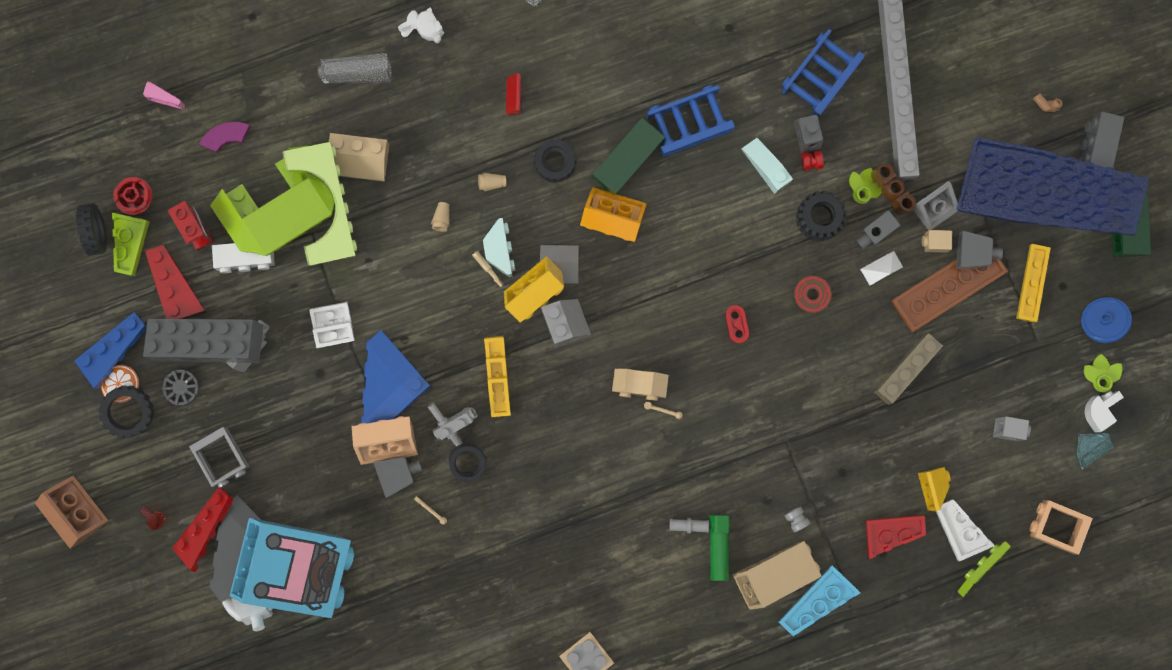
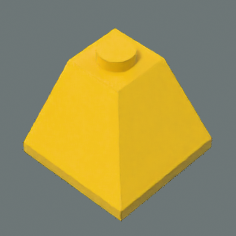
M945 467L918 473L927 510H941L949 489V482L951 481L948 470L945 471Z

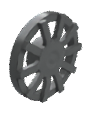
M174 370L165 377L162 391L164 397L170 403L183 406L191 403L197 397L199 382L196 376L187 370ZM177 373H182L180 380L177 377ZM185 373L190 376L186 381H184ZM171 376H174L176 380L175 382L170 380ZM193 379L195 384L189 385L188 382ZM167 382L171 383L173 386L166 387ZM195 387V392L193 394L189 391V388ZM166 390H173V392L168 395ZM174 394H177L175 401L170 399ZM185 394H189L192 397L187 400ZM180 395H182L184 402H178Z

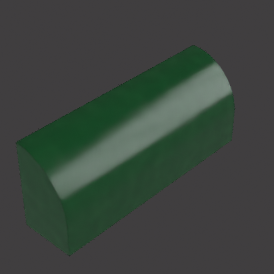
M641 118L593 173L592 178L607 191L616 194L665 136Z
M1120 178L1111 181L1113 257L1151 255L1148 179Z

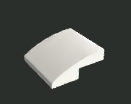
M348 301L309 309L316 348L355 341Z

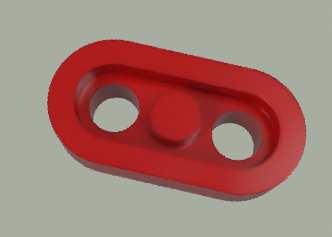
M733 305L725 313L730 339L734 343L741 344L749 337L748 325L743 308ZM733 312L738 314L737 319L731 317ZM736 331H740L742 333V337H736Z

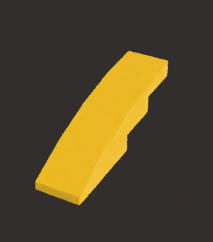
M504 336L485 337L491 417L510 416Z

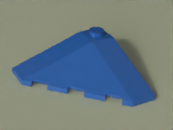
M382 330L367 342L366 350H368L367 362H365L364 373L366 386L363 389L362 404H364V414L361 416V423L368 424L379 420L396 419L425 394L431 386Z

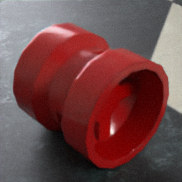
M822 151L801 153L803 171H810L811 168L816 170L823 169Z

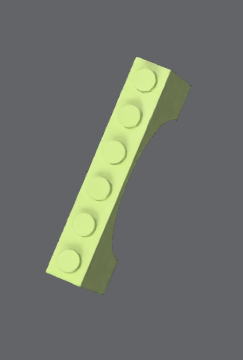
M330 142L283 151L287 171L301 170L319 177L329 187L335 202V216L329 230L318 241L304 246L308 265L355 256L354 251H357L355 240L351 239L350 233L353 232L351 221H347L346 214H349L347 203H343L342 195H345L343 184H339L338 180L340 169L334 162V157H336L335 147L331 146Z

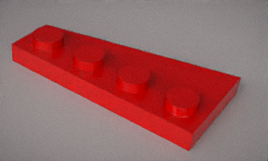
M161 245L146 250L145 253L166 319H185L206 312L167 248Z
M220 487L216 490L172 548L190 571H197L199 567L196 565L197 562L207 552V549H205L210 538H214L217 524L223 521L234 500L224 488Z

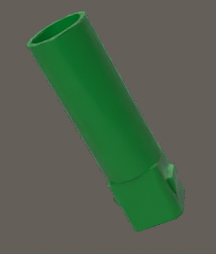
M709 515L710 580L712 581L729 580L730 524L729 516Z

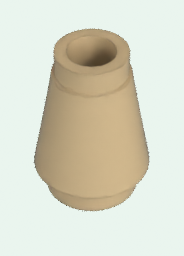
M490 173L478 175L479 190L489 191L506 187V176Z
M438 203L431 221L433 230L446 232L447 228L450 227L448 203Z

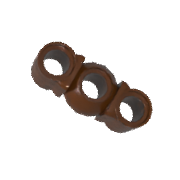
M883 163L872 171L871 178L877 183L878 187L882 186L881 192L887 200L892 201L890 205L893 206L894 211L899 215H904L915 208L916 200L910 195L909 191L905 192L906 186L900 178L895 177L897 173L894 172L893 167L888 163ZM880 170L885 173V177L880 174ZM891 185L895 187L896 193L892 191ZM902 201L906 203L907 208L903 207Z

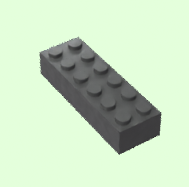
M1101 112L1086 123L1085 132L1087 134L1081 144L1082 156L1077 161L1076 167L1079 169L1072 183V186H1075L1074 191L1068 200L1070 208L1064 218L1066 223L1065 229L1088 234L1100 228L1124 117Z
M148 319L143 357L153 361L259 363L263 324L254 320Z

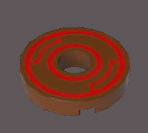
M813 275L801 279L796 284L793 292V298L797 307L805 313L811 314L824 310L829 305L832 297L831 288L827 281ZM811 289L817 292L815 300H811L807 296V292Z

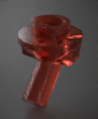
M145 506L139 510L148 519L146 524L149 529L157 530L163 526L165 522L163 513L156 511L153 514Z

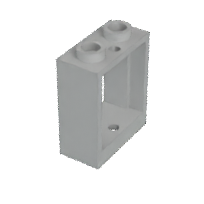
M222 427L189 446L211 487L218 486L222 488L230 483L229 479L234 476L237 479L245 475V470L250 468L227 427ZM226 438L241 466L217 479L202 451Z

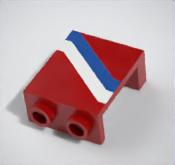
M183 201L168 210L186 244L192 242L195 249L199 251L214 242L198 211L189 203Z

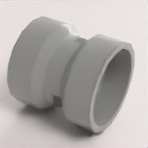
M801 506L784 515L786 520L791 522L793 532H797L810 524L809 519L803 516L804 511Z

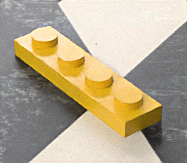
M1035 244L1029 246L1016 319L1034 323L1038 320L1050 247Z

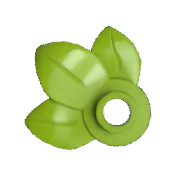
M872 168L863 170L860 175L856 172H852L850 175L849 184L853 190L852 196L858 204H865L870 198H878L882 193V186L878 187L877 183L871 178ZM860 191L863 193L862 198L859 196Z
M1102 354L1094 359L1092 366H1084L1086 379L1092 382L1094 388L1099 392L1109 391L1113 386V382L1118 381L1122 374V364L1118 363L1110 366ZM1101 379L1105 382L1104 386L1100 385Z

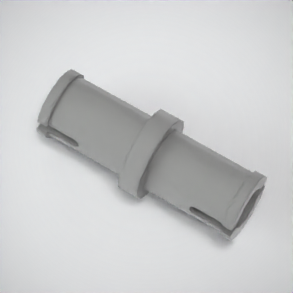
M691 518L687 520L670 519V531L708 533L709 520H691Z

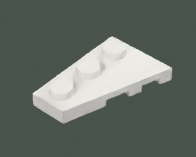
M954 500L943 503L941 510L936 511L958 561L995 546Z

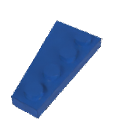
M132 313L75 360V363L94 389L98 390L101 387L100 383L105 377H109L113 372L112 368L118 361L121 362L128 348L133 347L147 329V326L137 313Z

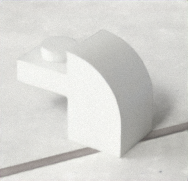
M1108 391L1101 397L1099 395L1091 397L1087 402L1085 417L1095 433L1102 432L1117 421L1108 408L1124 398L1120 391Z

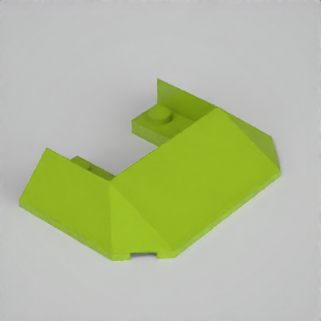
M307 146L293 147V148H288V149H289V150H292V149H297V148H302V147H307ZM282 159L275 163V165L291 189L258 209L243 184L227 194L222 189L210 206L241 252L268 256L332 216L334 198L329 187L312 173L301 170L287 171L285 161Z

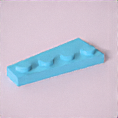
M832 565L778 621L792 636L812 625L821 617L826 616L835 608L843 605L849 599L860 594Z

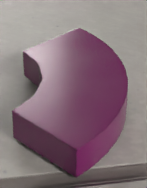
M241 122L220 124L208 131L201 139L199 145L218 153L228 143H243L251 126Z

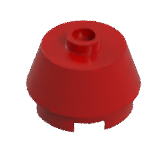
M125 178L114 189L115 204L119 210L126 214L135 215L142 213L151 203L152 190L149 184L141 178Z

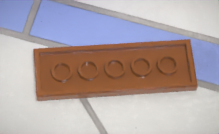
M956 259L894 298L891 302L912 333L1006 274L1008 270L1002 261L992 259L991 266L987 268L956 270Z

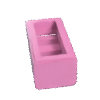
M147 81L143 95L148 100L179 109L185 108L180 99Z

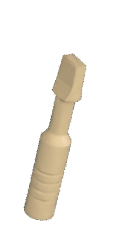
M476 251L472 256L485 272H488L494 281L502 287L504 285L503 282L494 273L490 264L479 251Z

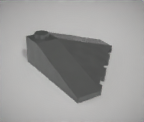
M238 495L233 498L234 500L221 525H218L216 541H218L217 552H214L212 564L214 574L213 579H210L209 588L221 603L230 597L249 518L261 520Z

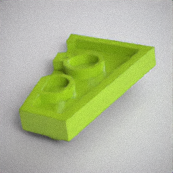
M112 213V219L114 220L113 237H115V248L113 249L114 272L135 277L150 222Z
M1006 541L1001 546L996 544L990 550L992 555L989 558L984 556L977 563L979 567L976 570L972 568L964 576L967 580L957 592L964 597L971 587L1004 556L1011 546Z

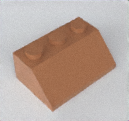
M74 476L46 490L35 502L36 506L70 549L86 540L108 522V519Z

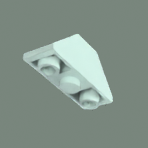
M499 218L483 239L485 256L489 264L506 276L513 277L512 271H515L514 260L509 258V253H512L511 241L507 242L506 234H509L508 223H504L503 218Z

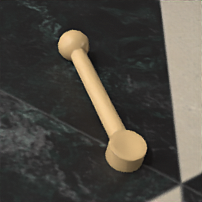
M650 402L644 404V408L647 410L654 409L673 415L677 419L683 417L682 412L676 413L651 405Z
M416 496L414 498L416 502L438 518L442 525L447 523L445 517H441L419 497Z

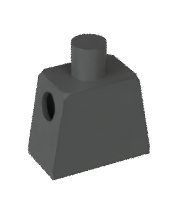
M812 115L794 120L793 123L801 153L820 151L823 136L818 116Z
M888 210L863 229L864 235L856 241L862 249L871 243L875 246L895 231L900 224ZM874 229H877L879 231V234L877 236H874L872 234V231Z
M966 231L958 234L956 270L987 268L991 266L992 259H1002L1003 249L993 248V238Z
M407 457L374 462L386 498L414 484L415 479L413 475L423 471L419 460L409 464Z

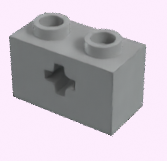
M1012 417L995 418L994 438L1022 441L1029 437L1031 432L1029 420Z

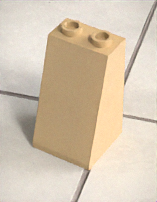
M805 541L795 543L732 574L749 610L764 608L822 577L820 567L813 560L811 549Z

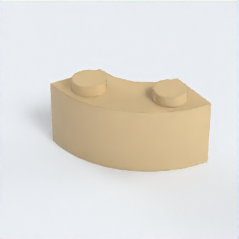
M615 369L612 392L620 393V397L631 398L632 394L646 396L647 400L658 401V397L666 398L669 375L630 369Z

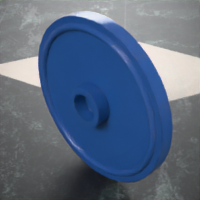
M1107 297L1091 302L1082 313L1081 323L1085 334L1092 340L1100 343H1112L1120 340L1128 333L1132 324V316L1129 308L1122 301Z

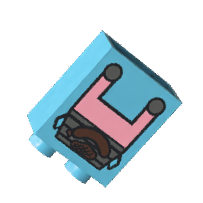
M249 518L230 597L243 604L332 618L334 608H340L344 599V588L340 585L343 571L351 567L354 558L353 548L349 547L351 540L334 534Z

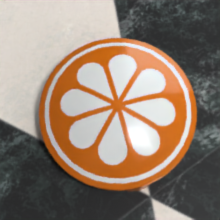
M115 365L109 377H105L101 382V390L104 396L113 389L123 385H131L139 389V378L136 372L126 365ZM122 396L117 398L113 402L124 403L131 400L132 398L129 396Z

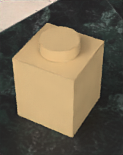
M928 230L922 236V247H925V252L948 253L951 251L952 231Z

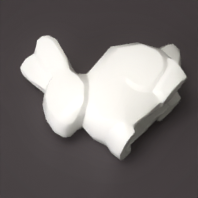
M431 7L420 14L415 10L411 11L407 16V21L398 26L403 37H408L413 29H417L422 38L436 43L441 41V36L444 34L443 28L439 21L436 20Z

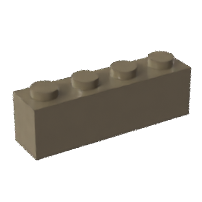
M929 333L923 335L874 393L888 405L893 404L943 345Z

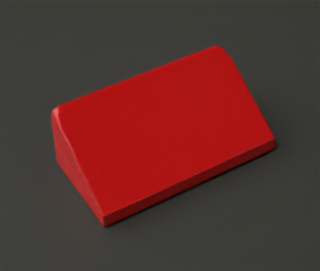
M520 73L507 78V115H520L521 113Z

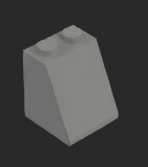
M578 299L559 300L541 307L555 348L591 335Z

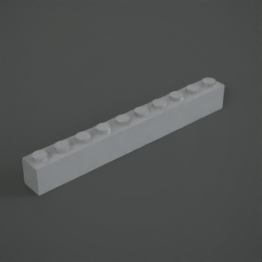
M878 0L895 173H897L895 177L900 178L902 181L915 180L919 176L902 0Z

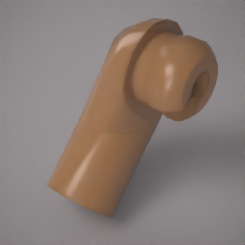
M1041 93L1033 98L1044 112H1056L1062 107L1060 99H1055L1054 101L1046 100Z

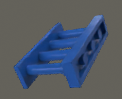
M830 29L825 34L822 32L816 39L818 44L792 78L788 76L782 84L784 88L781 93L785 94L790 88L813 105L812 108L815 110L812 115H817L818 118L865 57L860 51L856 56L853 54L849 55L828 39L832 32ZM822 45L846 61L845 64L848 67L845 71L837 69L817 54ZM811 59L835 76L837 81L834 85H828L805 68ZM800 74L824 91L825 97L822 100H817L794 83Z
M713 85L706 86L699 93L661 107L656 105L649 109L650 111L647 112L648 120L655 117L660 133L665 136L663 139L664 146H661L660 150L663 157L734 130L733 121L727 122V120H724L715 98V94H718L720 89L718 85L715 87ZM708 98L717 121L716 126L712 128L706 126L697 101ZM690 104L699 126V133L693 135L688 132L679 109ZM670 111L673 112L682 135L681 139L675 142L671 140L662 114Z

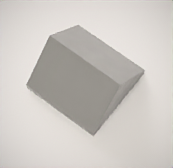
M948 181L919 201L913 210L928 230H932L958 212L960 208L952 185Z
M541 245L540 261L548 256L562 271L564 284H578L579 246Z

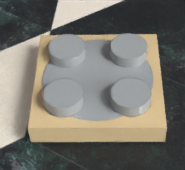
M591 632L587 633L559 656L569 670H606L614 664Z

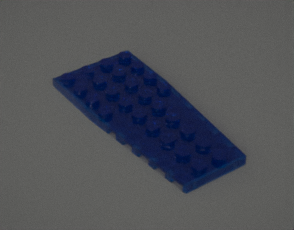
M975 137L957 211L1017 223L1135 236L1149 184V177L1136 176L1130 172L1125 173L1114 170L1111 167L1094 165V163L1088 161H1078L1072 157L1059 156L1057 153L1033 147Z

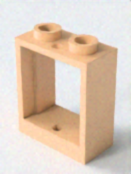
M1043 500L1037 507L1036 513L1038 515L1036 520L1031 523L1029 529L1031 531L1030 536L1069 553L1079 555L1093 518L1052 501ZM1051 508L1078 519L1068 545L1042 534Z

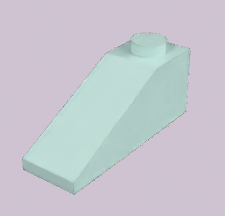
M758 138L742 148V151L774 194L791 183L793 178Z

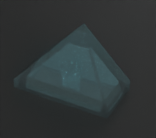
M1107 433L1079 434L1077 459L1083 470L1113 447L1110 436Z

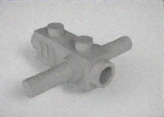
M434 403L428 406V409L438 421L437 427L433 429L434 436L441 440L447 437L451 439L455 446L463 444L457 436V431L469 425L477 418L476 411L472 407H468L456 415L447 418L442 415Z

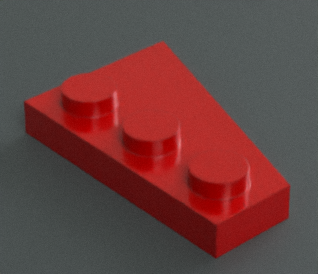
M924 515L865 520L869 559L926 535Z

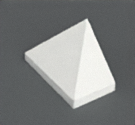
M892 251L860 270L870 286L903 268L895 252Z

